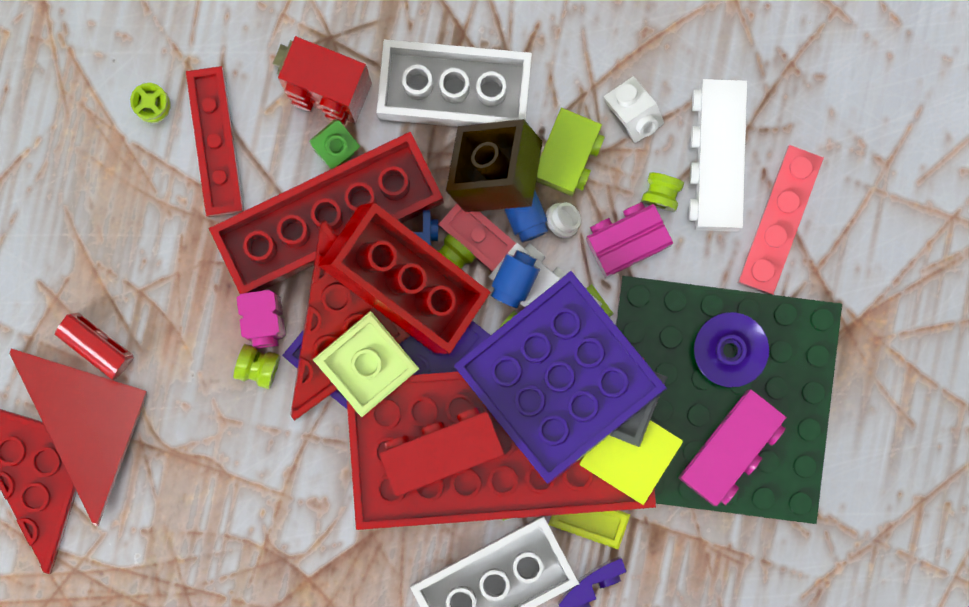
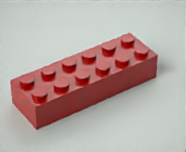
M410 131L208 229L239 294L263 291L314 266L320 224L324 220L328 222L336 235L339 236L361 204L375 202L399 222L404 223L423 214V210H431L443 204L444 200Z

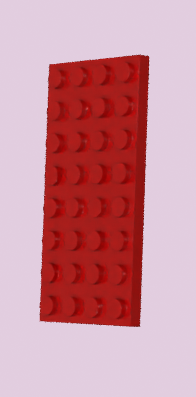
M459 372L411 375L363 417L347 401L356 530L656 508L655 487L644 505L580 466L579 464L583 457L554 481L547 484ZM478 407L480 414L488 411L503 449V456L395 497L379 453L387 450L384 443L404 435L408 436L410 441L423 436L420 429L440 421L444 423L445 427L458 423L456 415Z

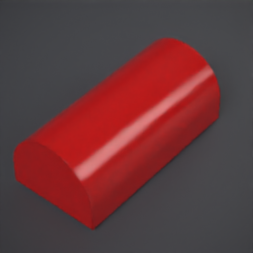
M80 313L67 314L55 331L54 335L113 381L124 372L134 359L132 353Z

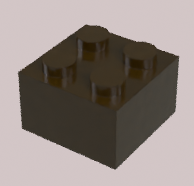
M524 119L458 126L446 192L465 212L532 207L542 140Z

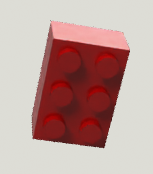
M297 36L294 37L278 76L284 92L287 94V98L292 100V105L311 112L312 108L315 107L325 113V118L328 120L338 119L343 125L346 124V121L356 124L372 85L365 63Z
M478 407L456 415L458 419L456 424L445 427L444 423L440 421L420 429L423 435L420 438L410 441L408 436L404 435L384 443L387 450L379 453L395 497L503 456L504 452L488 411L480 414Z

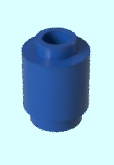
M536 190L534 191L532 207L504 209L514 235H519L522 243L549 232L546 226L547 217Z
M516 250L514 255L507 253L491 285L494 287L491 296L502 303L518 308L521 301H526L540 272V268L534 266L537 259L519 250Z

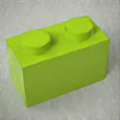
M561 108L541 154L536 182L572 197L576 188L583 191L591 170L585 168L590 154L597 157L605 139V136L599 134L602 124Z

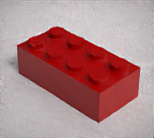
M375 202L359 205L318 265L433 353L450 354L491 293Z

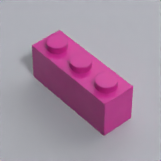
M747 390L678 478L711 505L718 506L720 502L726 505L738 491L739 487L735 483L743 472L750 475L761 462L762 457L758 453L766 443L773 446L784 433L786 428L781 424L787 417L753 390Z

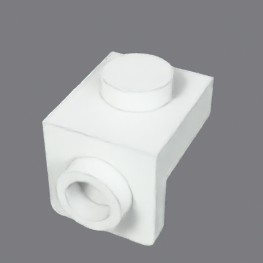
M634 76L603 96L606 104L626 127L634 143L652 135L664 124L657 103Z

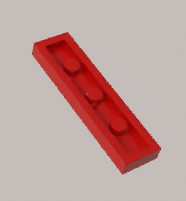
M218 66L186 71L206 216L214 217L241 213L244 211L224 68Z

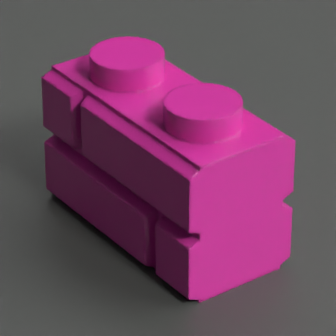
M640 202L623 211L625 218L613 224L610 218L590 227L592 234L586 237V241L605 278L672 246L673 241L654 204L645 208L643 202Z
M271 290L243 293L236 297L238 314L243 316L239 320L241 336L251 341L252 347H256V349L279 346L278 340L286 336L284 319L280 317L283 314L281 297Z

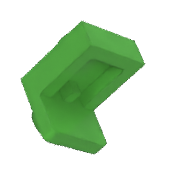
M334 119L309 141L316 154L330 169L350 160L354 152L361 147L338 119Z

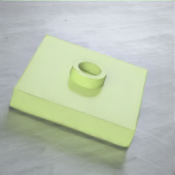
M371 311L313 359L361 417L419 370L418 366Z

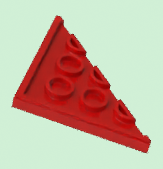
M326 220L320 224L290 412L294 421L337 390L313 359L368 312L371 311L398 344L410 337L407 332L318 266L338 237Z
M11 348L9 354L92 524L99 526L147 397V391Z
M0 409V490L16 516V521L29 546L32 547L41 564L40 567L43 573L51 574L77 491L43 422Z

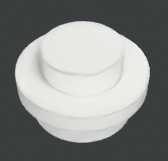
M567 202L555 203L546 211L547 225L556 236L567 239L576 234L581 224V216L575 206Z

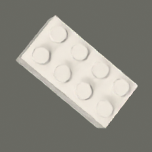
M384 39L377 103L378 119L453 127L520 119L526 121L532 53Z
M541 516L412 584L410 588L420 607H537L578 585L579 582L544 516Z

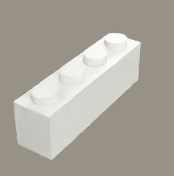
M702 79L699 89H693L692 111H698V126L692 125L691 148H697V162H691L690 184H696V199L689 200V221H695V230L739 232L743 228L747 81Z

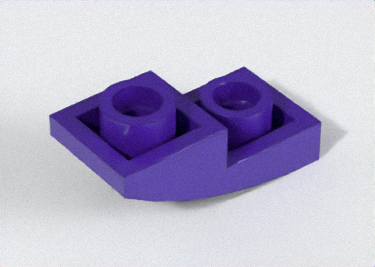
M619 556L607 561L578 580L579 584L567 590L558 601L559 607H591L589 602L596 600L592 588L593 584L598 583L601 589L621 582L619 575L627 572L622 558Z

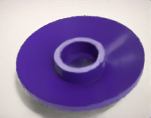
M723 313L711 318L701 327L694 343V356L698 368L711 382L724 387H740L754 381L764 370L769 357V343L762 327L752 318L740 313ZM728 343L733 344L737 349V353L733 358L725 356L723 352L724 346Z

